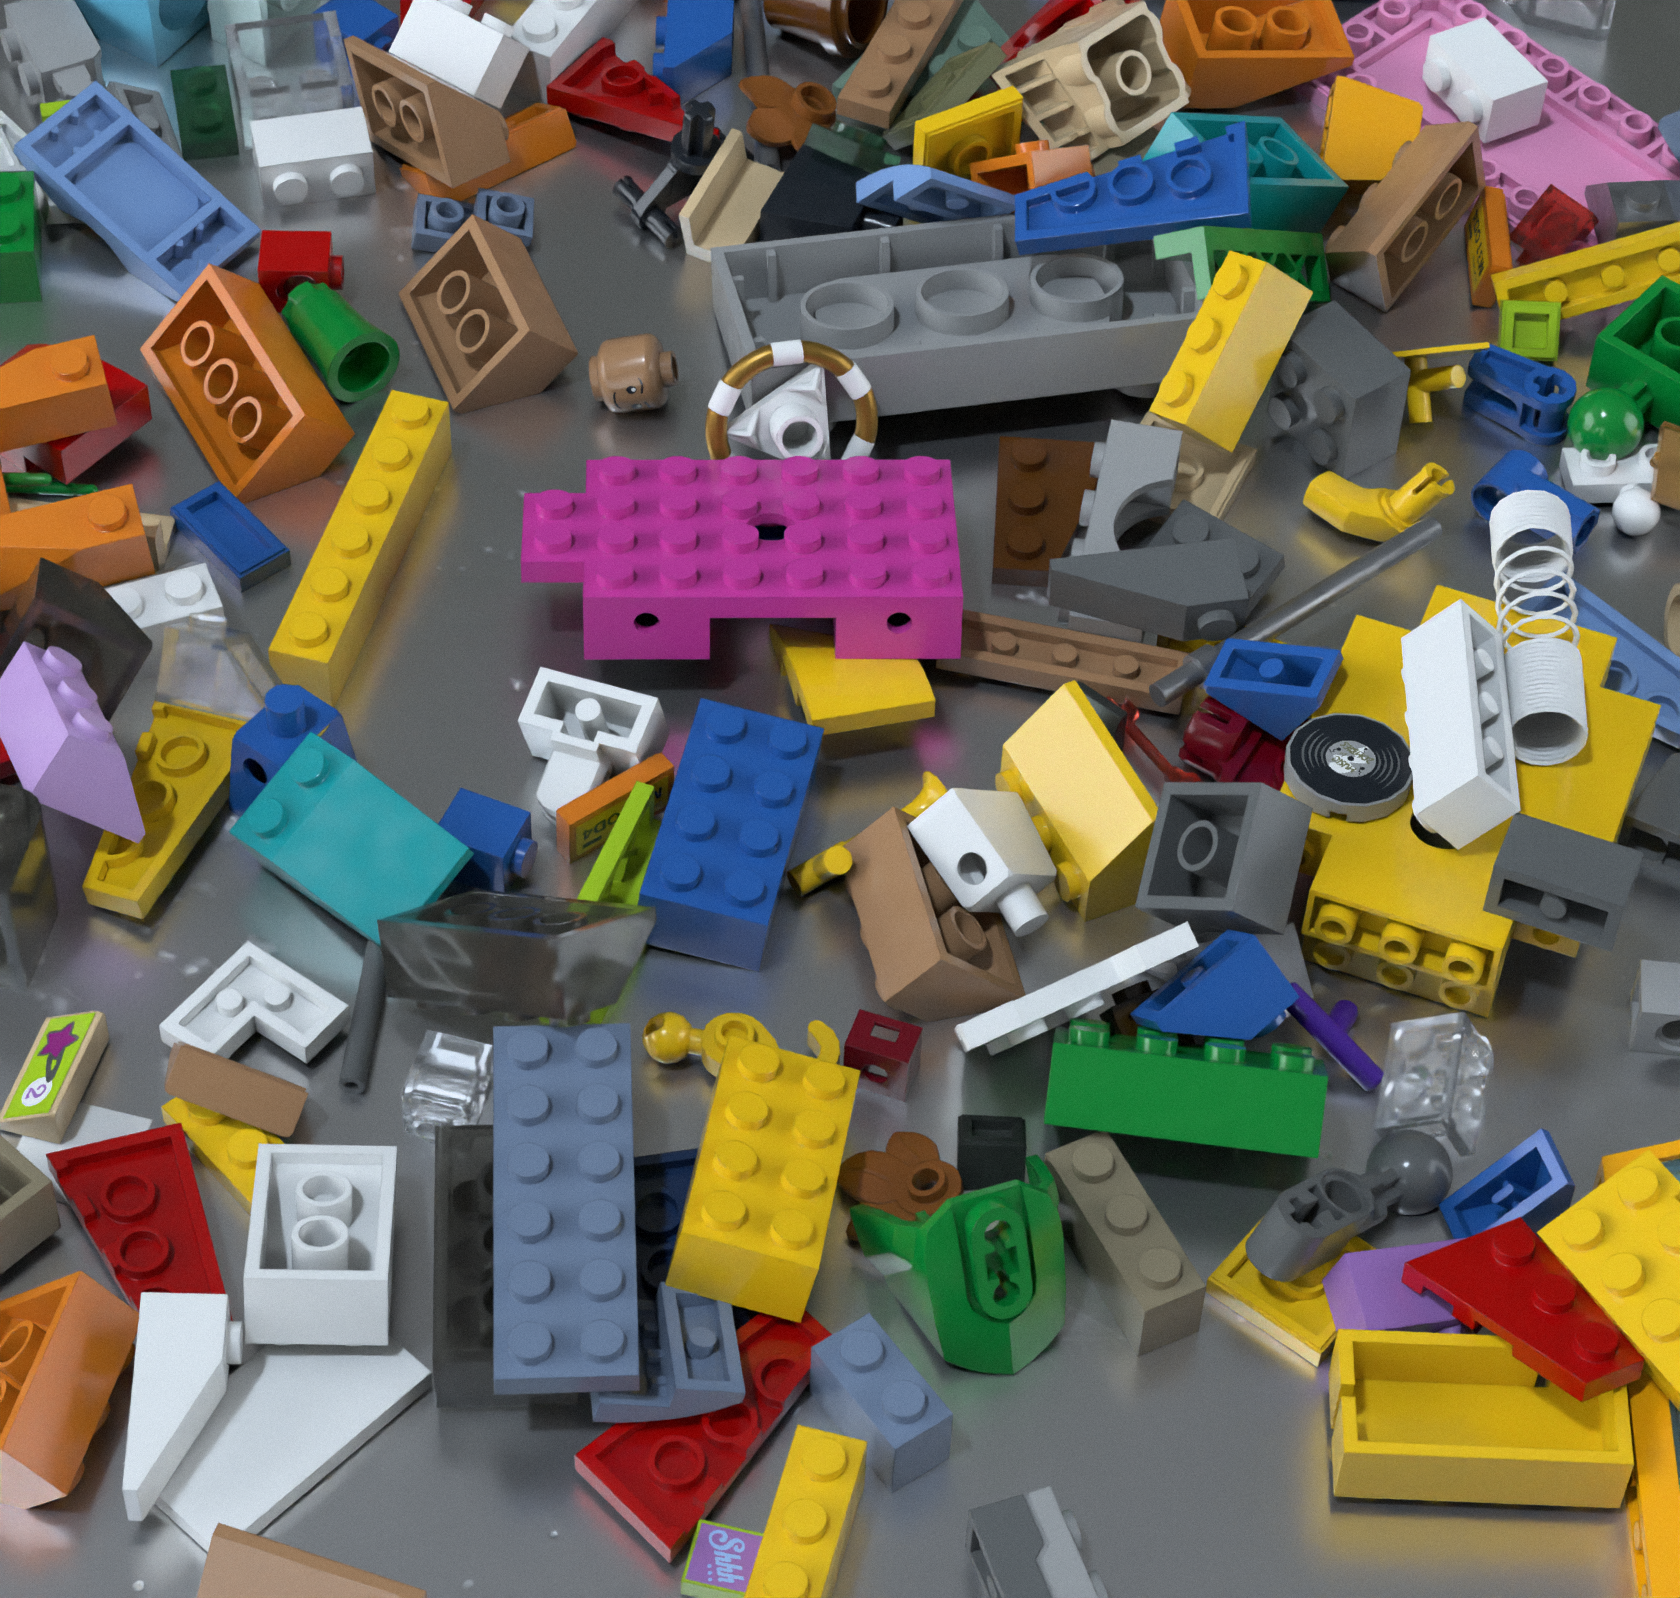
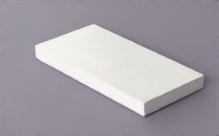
M390 1335L388 1346L362 1345L353 1347L346 1345L267 1344L228 1376L226 1393L162 1490L155 1504L207 1552L212 1534L218 1522L257 1535L433 1385L432 1372Z

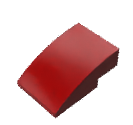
M29 344L2 363L0 367L33 349L49 346L50 344ZM101 360L118 425L2 452L0 455L24 472H29L35 466H39L67 485L152 420L148 385L125 371Z

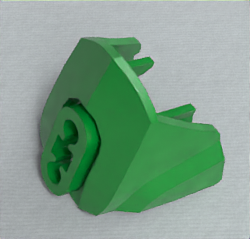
M1037 1154L1025 1158L1029 1184L1015 1179L949 1198L931 1217L923 1210L915 1213L916 1221H908L864 1204L850 1208V1216L864 1256L884 1276L891 1292L910 1314L941 1357L947 1362L984 1373L1014 1375L1034 1360L1065 1325L1066 1276L1064 1238L1058 1214L1059 1194L1052 1174ZM999 1220L993 1229L986 1231L992 1222Z

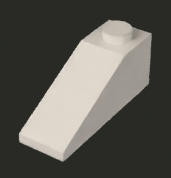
M141 1292L122 1487L128 1521L144 1520L226 1393L229 1364L242 1363L243 1321H231L228 1294Z

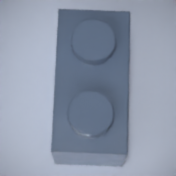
M870 1313L811 1347L809 1392L845 1436L867 1441L866 1462L891 1493H894L949 1459L953 1413Z

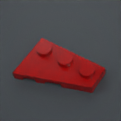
M1521 1217L1404 1263L1402 1283L1420 1295L1429 1289L1454 1306L1452 1316L1472 1330L1481 1324L1512 1345L1511 1356L1580 1402H1585L1641 1377L1645 1359Z

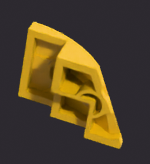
M779 624L769 625V635L782 676H788L796 706L802 705L808 725L824 728L823 735L935 717L936 700L918 659H835L834 635Z

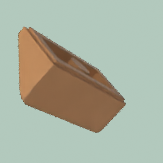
M182 1041L174 1042L164 1083L165 1091L169 1095L282 1137H290L294 1133L309 1094L305 1092L306 1088Z

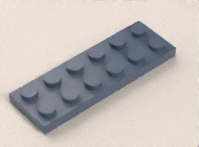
M630 1023L493 1026L495 1395L639 1390Z

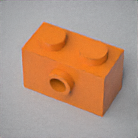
M1049 140L1015 144L1016 154L969 163L971 181L1008 192L1012 195L1084 172H1088L1092 177H1095V170L1090 161L1089 145L1050 149Z

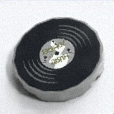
M1333 713L1312 718L1294 731L1286 746L1284 780L1294 797L1312 807V811L1326 817H1330L1331 811L1338 814H1347L1346 821L1366 822L1383 818L1401 807L1409 795L1410 787L1413 783L1412 770L1408 762V757L1411 754L1410 747L1400 734L1385 723L1360 714Z

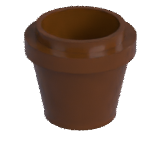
M763 0L764 14L772 28L821 45L828 54L847 59L857 58L865 52L886 17L888 0Z

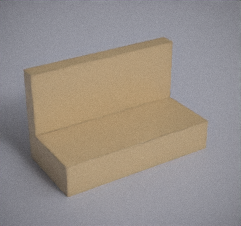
M734 128L730 130L679 213L686 254L711 263L712 247L756 242L760 235V211L784 174L782 171L747 159L742 131Z

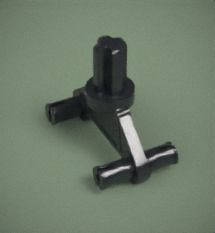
M693 99L685 105L682 130L673 137L671 142V161L668 162L666 168L646 192L628 175L624 176V181L620 178L613 186V194L631 210L630 219L642 230L649 228L667 248H671L673 243L675 245L678 244L683 234L681 227L665 213L666 208L692 194L726 139L718 127H714L716 109L709 101L700 103ZM714 128L719 130L720 140L713 133ZM745 147L747 159L754 161V155Z

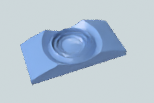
M96 80L14 145V154L27 171H34L35 181L60 210L86 223L102 237L129 273L177 302L209 263L223 268L260 237L261 229Z

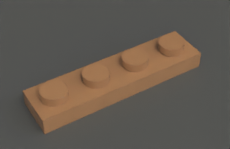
M895 0L838 95L837 114L889 129L964 0Z
M963 609L961 659H937L936 668L1057 691L1063 684L1076 680V682L1080 681L1111 702L1180 715L1184 695L1166 706L1160 707L1151 698L1149 686L1183 666L1184 657L1190 653Z

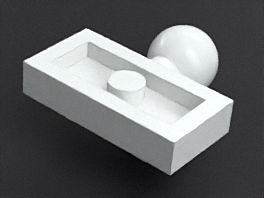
M1660 444L1637 446L1631 454L1616 460V454H1609L1606 460H1597L1590 456V452L1587 449H1583L1580 453L1575 447L1562 448L1559 468L1565 489L1588 503H1613L1612 517L1619 530L1632 536L1644 535L1654 529L1660 518L1659 502L1653 499Z

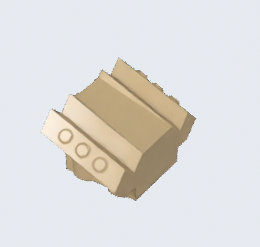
M1106 0L1092 6L1089 9V13L1064 23L1057 32L1046 39L1019 51L1016 58L999 65L991 74L1001 89L1014 86L1023 96L1022 120L1028 127L1032 128L1039 137L1038 140H1049L1050 149L1089 145L1090 160L1109 148L1123 146L1167 118L1171 112H1176L1189 103L1188 97L1191 96V88L1185 82L1183 73L1176 64L1171 62L1163 44L1161 23L1155 14L1148 10L1145 0L1126 4L1123 0Z

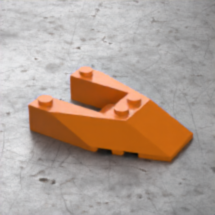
M95 335L33 349L0 367V453L118 425ZM0 465V612L156 574L133 484L12 512Z

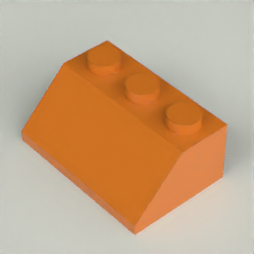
M83 1271L75 1272L0 1301L1 1504L28 1509L63 1498L72 1492L83 1476L85 1465L82 1460L90 1441L109 1415L110 1403L108 1400L118 1376L128 1367L134 1357L136 1347L133 1341L138 1332L139 1313Z

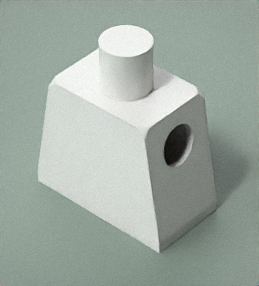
M951 788L907 825L915 840L959 903L969 912L1002 913L1016 937L1028 935L1047 922L1049 915L1036 894L1055 880L1057 870L1017 792Z

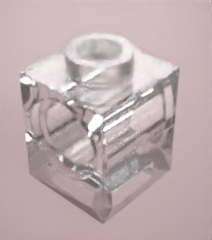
M427 1030L401 1092L404 1132L417 1135L422 1140L434 1144L450 1143L469 1148L493 1088L492 1045Z

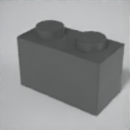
M1516 813L1513 816L1494 863L1483 911L1612 952L1633 895L1644 852L1531 816Z

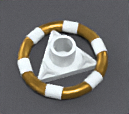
M800 339L773 342L762 346L742 357L720 378L708 403L705 437L711 460H725L726 458L736 456L730 448L729 437L783 460L793 456H805L814 460H831L823 368L835 375L851 399H853L856 410L855 432L841 460L854 456L869 457L875 445L878 428L877 403L871 384L854 361L830 346ZM801 363L810 364L727 424L728 416H730L742 388L754 376L770 367Z

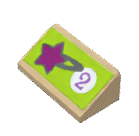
M89 1011L45 1019L0 1112V1130L57 1144L61 1143L110 1039L105 1013Z

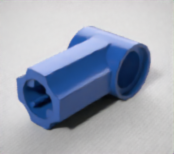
M1513 449L1507 452L1471 490V501L1474 509L1483 519L1489 522L1493 508L1500 500L1512 493L1524 490H1540L1556 495L1568 507L1571 516L1573 553L1576 554L1587 543L1591 532L1598 523L1601 510L1549 481L1545 467L1531 453L1521 449ZM1529 529L1547 540L1556 535L1545 529Z

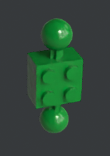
M1663 275L1596 337L1585 385L1592 390L1583 394L1574 403L1567 422L1570 441L1580 453L1583 449H1587L1590 452V456L1597 460H1606L1609 454H1616V460L1628 456L1641 441L1644 431V420L1668 434L1680 437V285Z

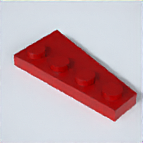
M181 1123L46 1154L51 1174L130 1307L139 1313L141 1292L226 1294Z
M806 1310L800 1323L760 1312L736 1331L746 1392L742 1403L712 1412L676 1419L616 1423L575 1454V1470L671 1563L696 1531L699 1519L704 1520L810 1383L811 1347L832 1334Z

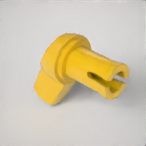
M1433 462L1427 463L1418 474L1398 490L1363 488L1331 471H1327L1310 482L1302 504L1342 532L1386 542L1419 522L1420 518L1444 498L1452 495L1455 487L1453 480H1448L1442 486L1438 485L1449 474L1442 466Z

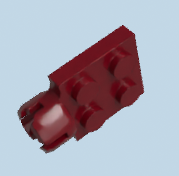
M1208 696L1199 707L1211 713L1204 714L1197 710L1192 715L1184 731L1182 741L1185 744L1179 749V758L1186 765L1214 778L1217 782H1262L1280 791L1285 781L1286 746L1294 731L1281 741L1213 697ZM1306 719V720H1305L1303 723H1301L1297 728H1299L1300 726H1302L1303 724H1305L1306 722H1308L1309 719Z

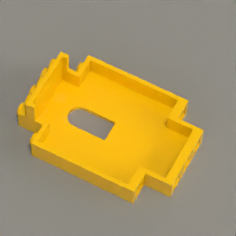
M1436 585L1420 623L1422 625L1459 599H1462L1495 629L1498 616L1495 610V601ZM1501 604V608L1503 611L1506 607L1505 604ZM1510 609L1505 618L1511 625H1514L1521 619L1531 617L1532 615L1520 614ZM1356 615L1341 649L1343 661L1321 706L1314 712L1312 718L1333 713L1360 714L1385 723L1400 734L1410 747L1409 729L1405 720V712L1407 711L1405 683L1401 675L1403 668L1401 638L1410 633L1411 630ZM1537 619L1524 623L1517 629L1526 633L1547 634L1562 629L1566 624L1554 619ZM1503 625V633H1505L1507 628ZM1577 626L1580 633L1577 648L1582 657L1588 724L1587 742L1576 756L1563 763L1548 766L1532 765L1515 758L1521 809L1518 813L1616 843L1650 748L1661 705L1604 688L1618 638ZM1570 628L1567 632L1551 638L1562 639L1572 644L1574 635ZM1512 632L1506 641L1514 647L1523 641L1535 638L1522 637ZM1284 781L1280 792L1296 799ZM1413 783L1404 804L1383 818L1366 822L1346 821L1347 814H1338L1331 811L1330 817H1326L1312 811L1298 871L1315 877L1309 890L1301 934H1305L1301 950L1304 960L1488 1018L1495 999L1505 955L1512 938L1576 958L1581 942L1483 911L1493 866L1513 816L1458 850L1457 848L1442 849L1430 846L1414 834L1410 825L1414 814L1412 808V801L1414 800Z

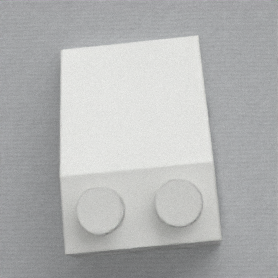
M258 1145L243 1277L245 1344L388 1346L392 1296L397 1146Z

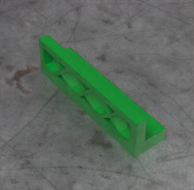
M1200 226L1153 236L1156 260L1193 262L1197 300H1205L1216 275L1215 263L1221 268L1229 250L1268 262L1311 290L1313 294L1308 304L1316 305L1331 302L1322 233ZM1304 262L1306 268L1307 281L1301 273Z

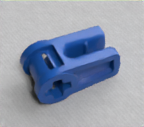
M1489 344L1490 348L1488 350L1477 352L1469 361L1467 374L1473 380L1464 392L1463 404L1521 435L1528 442L1539 446L1555 445L1567 437L1569 416L1567 408L1572 405L1577 390L1576 382L1570 374L1564 370L1548 367L1492 344ZM1555 386L1559 388L1558 394L1554 393ZM1535 419L1539 420L1538 427L1534 425Z

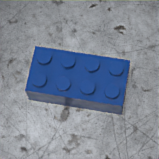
M700 698L639 893L634 934L644 936V943L759 972L786 880V873L790 866L814 782L824 728Z

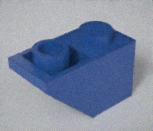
M668 0L667 16L656 17L655 48L664 49V53L653 54V76L659 78L680 95L681 105L732 75L734 0Z

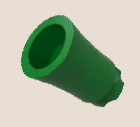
M306 281L296 286L288 294L287 304L281 311L283 321L289 327L294 339L306 351L319 369L330 392L337 399L345 402H358L377 394L390 382L400 360L398 344L390 335L371 324L340 293L331 290L323 282L312 284Z

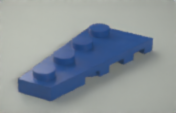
M1245 120L1226 126L1225 135L1204 142H1199L1197 136L1174 143L1175 151L1145 161H1142L1139 154L1118 161L1119 166L1113 171L1096 177H1092L1088 172H1084L1016 194L1015 243L1019 255L1151 240L1153 236L1200 226L1252 227L1249 148Z

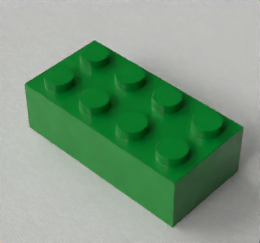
M1071 1018L1069 1028L1056 1027L1043 1124L1318 1158L1328 1074L1324 1061L1315 1059L1312 1056V1048L1287 1043H1272L1271 1053L1246 1050L1244 1039L1205 1036L1204 1045L1178 1042V1033L1162 1032L1145 1026L1137 1027L1136 1036L1111 1034V1023L1086 1018Z

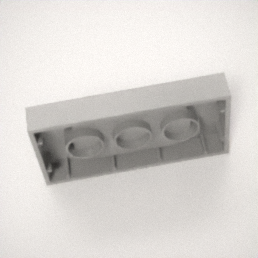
M1015 213L711 248L713 309L731 365L733 366L750 352L773 342L800 339L830 346L854 361L868 379L876 399L878 417L1116 388L1120 392L1134 397H1156L1162 380L1167 375L1186 338L1188 328L1195 320L1204 300H1197L1193 262L1156 260L1154 239L1019 255L1015 243ZM801 363L770 367L754 376L741 391L746 410L810 364ZM823 368L825 374L828 429L830 432L835 427L837 421L856 419V410L853 399H851L835 375Z

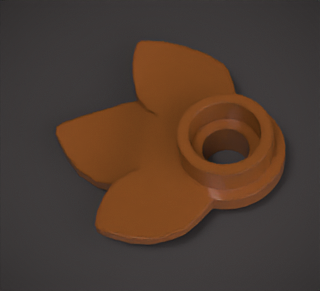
M767 75L746 77L739 82L738 87L757 107L746 123V130L751 138L768 147L780 148L792 144L797 152L803 143L824 152L829 149L832 142L829 130L836 121L835 110L837 102L834 95L827 88L814 82H803L797 88H793L780 78Z
M894 1132L888 1140L886 1152L869 1150L849 1157L841 1164L837 1180L840 1187L855 1200L861 1202V1204L883 1210L908 1221H916L915 1213L923 1210L931 1217L947 1199L964 1194V1184L958 1170L953 1165L941 1161L938 1147L930 1138L916 1132ZM851 1219L845 1233L848 1239L859 1242Z

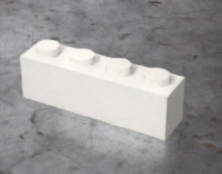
M534 0L513 25L515 30L511 38L529 47L530 50L509 93L534 102L547 104L546 86L602 37L609 38L639 0Z
M1459 599L1401 638L1403 656L1401 675L1405 683L1407 705L1405 720L1409 729L1411 753L1408 757V762L1412 770L1414 789L1413 812L1419 823L1431 833L1437 832L1458 850L1521 811L1502 634L1462 599Z

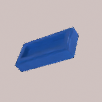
M220 481L169 508L170 516L175 519L176 528L241 593L291 565L290 550Z

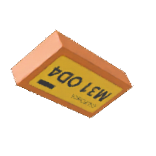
M1485 186L1464 225L1472 305L1491 308L1497 299L1490 275L1513 269L1505 194L1503 189Z
M662 752L654 754L640 762V764L638 763L557 809V851L569 864L605 844L636 781L655 786L654 816L666 809L674 784V765Z

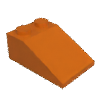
M1166 0L1160 17L1163 31L1162 41L1171 62L1179 67L1185 82L1191 88V96L1188 97L1189 103L1182 108H1236L1350 67L1355 58L1331 0Z

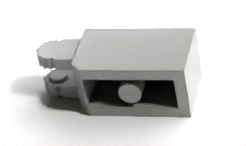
M20 0L4 5L7 28L0 30L1 42L9 62L18 60L20 79L28 96L36 95L40 103L71 100L95 80L106 89L100 60L102 57L101 47L74 0Z

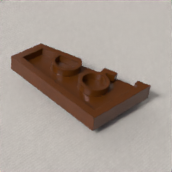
M1000 436L992 584L1048 587L1050 559L1068 557L1080 527L1079 518L1085 489L1096 491L1099 478L1089 477L1095 442Z

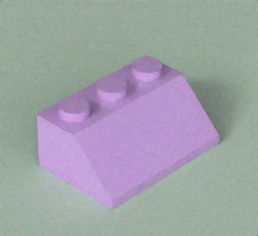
M24 641L0 678V738L27 797L126 839L140 843L145 835V829L127 764L112 733L113 727L105 719L96 701L98 697L89 687L81 671L82 664L73 655L61 648L49 646L46 651Z

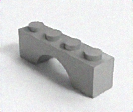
M1111 419L1106 443L1095 441L1089 477L1099 478L1096 491L1085 489L1079 525L1088 527L1086 539L1074 538L1070 557L1120 551L1116 542L1131 526L1148 518L1169 515L1179 468L1183 431ZM1059 608L1058 624L1068 625L1069 630L1143 644L1145 635L1143 630Z

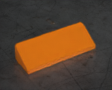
M537 102L504 118L509 131V138L505 141L510 162L455 188L449 187L408 162L399 169L402 177L418 193L463 201L476 195L478 188H491L574 149L576 139L565 108Z

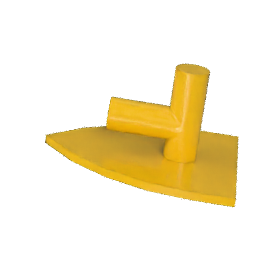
M1489 342L1392 352L1411 370L1407 391L1409 424L1433 422L1430 392L1461 388L1466 381L1465 370L1461 365L1428 368L1427 360L1486 351L1490 348Z

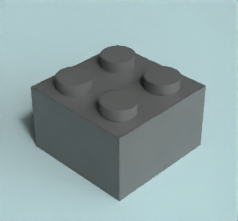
M1333 300L1300 318L1273 371L1267 412L1278 427L1287 430L1308 450L1316 463L1324 465L1329 471L1347 480L1396 454L1411 370L1342 306Z
M1164 782L1135 908L1174 926L1188 921L1191 930L1194 932L1224 933L1227 929L1249 934L1284 935L1313 808L1262 782Z

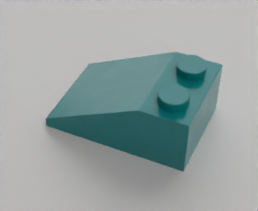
M313 732L307 735L229 831L265 869L390 955L395 953L474 855L465 844L371 772Z

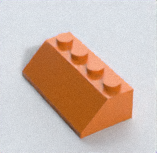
M209 263L140 348V351L219 481L242 504L320 477L355 435L260 284Z

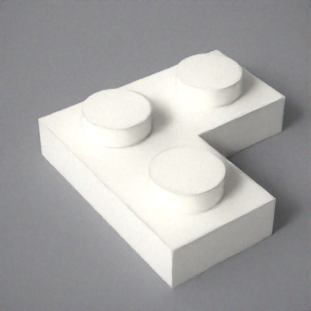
M247 941L159 1025L161 1041L171 1048L174 1042L182 1041L227 1059L257 1031L307 1064L350 1022V1012L348 1004Z

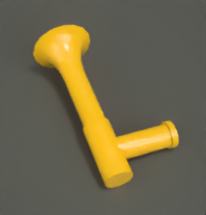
M925 771L922 775L923 787L921 792L912 802L901 809L916 818L948 792L937 776L929 771ZM855 836L845 842L840 841L787 871L788 881L796 894L802 897L833 878L846 873L852 866V856L843 846Z

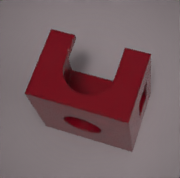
M859 1009L844 1044L843 1066L860 1070L857 1088L906 1102L920 1068L923 1027ZM874 1026L899 1032L896 1042L872 1036ZM871 1065L883 1069L887 1077L869 1072Z

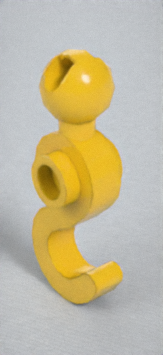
M661 1012L649 1019L642 1033V1043L646 1052L653 1060L669 1064L681 1061L688 1054L700 1055L706 1070L715 1077H717L729 1035L779 1048L776 1040L759 1021L743 1013L719 1015L707 1023L704 1029L692 1028L690 1022L683 1015L675 1012ZM811 1021L808 1024V1047L812 1049L817 1057L816 1059L840 1065V1043L834 1031L822 1021Z

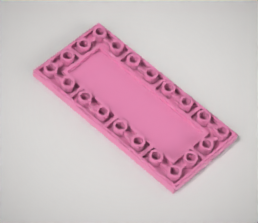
M1379 0L1342 24L1355 57L1352 66L1291 87L1326 111L1328 94L1337 75L1345 76L1422 104L1423 114L1420 132L1425 125L1461 122L1454 111L1435 92H1432L1422 79L1430 35L1485 17L1548 80L1538 125L1485 144L1480 139L1486 186L1503 189L1505 194L1510 241L1539 261L1598 245V239L1584 195L1587 185L1609 182L1680 180V163L1658 129L1659 124L1653 121L1648 114L1638 111L1611 93L1606 86L1596 83L1569 65L1564 58L1553 54L1529 38L1525 32L1514 28L1487 10L1483 4L1474 0ZM1478 197L1474 200V202H1473V203L1470 205V207L1467 209V211H1469L1470 213H1471V211H1472V209H1473V207H1474V205H1475V203H1476ZM1612 305V306H1609V307H1607V308L1610 310L1611 308H1613V307L1616 306V305Z

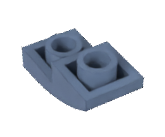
M478 188L473 204L418 193L413 214L411 249L437 252L472 214L521 238L525 247L530 246L533 238L534 198Z

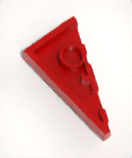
M605 37L597 41L546 86L547 104L565 108L567 112H571L574 116L580 118H591L618 126L624 131L639 132L672 142L673 137L682 130L684 110L681 109L680 95L656 76L647 74L644 66L635 59L626 63L616 56L615 43ZM714 128L713 133L720 140L719 130Z

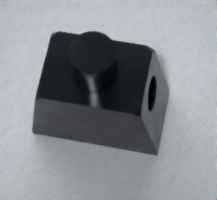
M803 143L760 211V242L903 226V217L857 203L856 182L872 173L816 147Z

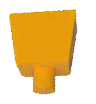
M1337 75L1328 94L1319 157L1349 186L1345 194H1364L1372 184H1380L1391 170L1394 157L1400 147L1407 141L1413 142L1420 133L1423 105L1357 80Z

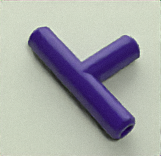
M1291 982L1290 984L1300 998L1286 1010L1365 1091L1375 1089L1384 1080L1385 1072L1348 1036L1358 1017L1357 1006L1349 1000H1339L1334 1004L1328 1015L1296 982Z

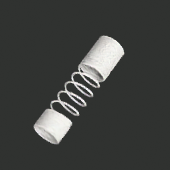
M1524 490L1503 498L1493 508L1489 523L1492 564L1495 570L1493 585L1497 595L1495 610L1498 616L1496 630L1502 634L1503 651L1505 648L1508 650L1504 654L1515 758L1532 765L1548 766L1563 763L1576 756L1584 748L1588 737L1582 657L1577 648L1580 633L1575 625L1579 612L1576 604L1573 602L1577 589L1574 581L1571 579L1575 568L1572 561L1571 516L1567 505L1558 496L1540 490ZM1530 528L1545 529L1556 534L1546 541L1534 544L1516 543L1509 540L1516 533ZM1568 566V571L1566 575L1563 571ZM1556 575L1563 578L1560 583L1542 589L1524 588L1514 584L1515 581L1535 583L1549 580ZM1500 579H1501V580L1503 581V583H1504V585L1502 586V588L1500 587ZM1568 583L1570 588L1569 597L1553 592ZM1508 587L1529 593L1518 597L1511 603L1504 596ZM1535 596H1553L1565 601L1561 606L1552 610L1539 612L1523 610L1515 606L1522 600ZM1502 602H1503V603L1505 604V606H1506L1503 611H1502V608H1501ZM1568 605L1572 611L1570 620L1554 615V613L1565 609ZM1510 609L1520 614L1532 615L1531 617L1521 619L1514 625H1511L1505 618ZM1537 619H1554L1566 624L1562 629L1547 634H1532L1517 629L1524 623ZM1503 625L1507 628L1505 633H1503ZM1570 628L1574 635L1572 644L1569 641L1551 638L1567 632ZM1512 632L1522 637L1535 638L1523 641L1514 647L1506 641Z

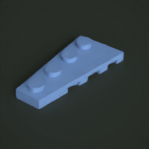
M1556 575L1555 577L1551 578L1546 584H1544L1540 589L1549 588L1553 585H1556L1563 580V578ZM1571 578L1577 589L1573 602L1576 604L1579 612L1575 625L1618 638L1604 688L1660 704L1661 708L1653 737L1680 749V658L1575 579ZM1568 583L1553 592L1569 597L1570 588ZM1535 596L1528 598L1519 608L1535 612L1548 611L1561 606L1565 601L1553 596ZM1568 605L1565 609L1554 613V615L1570 620L1572 611Z

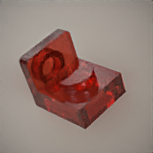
M1550 184L1509 235L1510 242L1520 254L1515 262L1521 267L1574 252L1599 223V220L1593 212Z

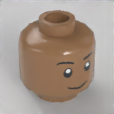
M650 333L605 340L600 345L597 356H591L589 360V378L596 402H604L607 408L617 415L662 408L668 400L670 387L678 386L679 369L674 351H664L659 339Z

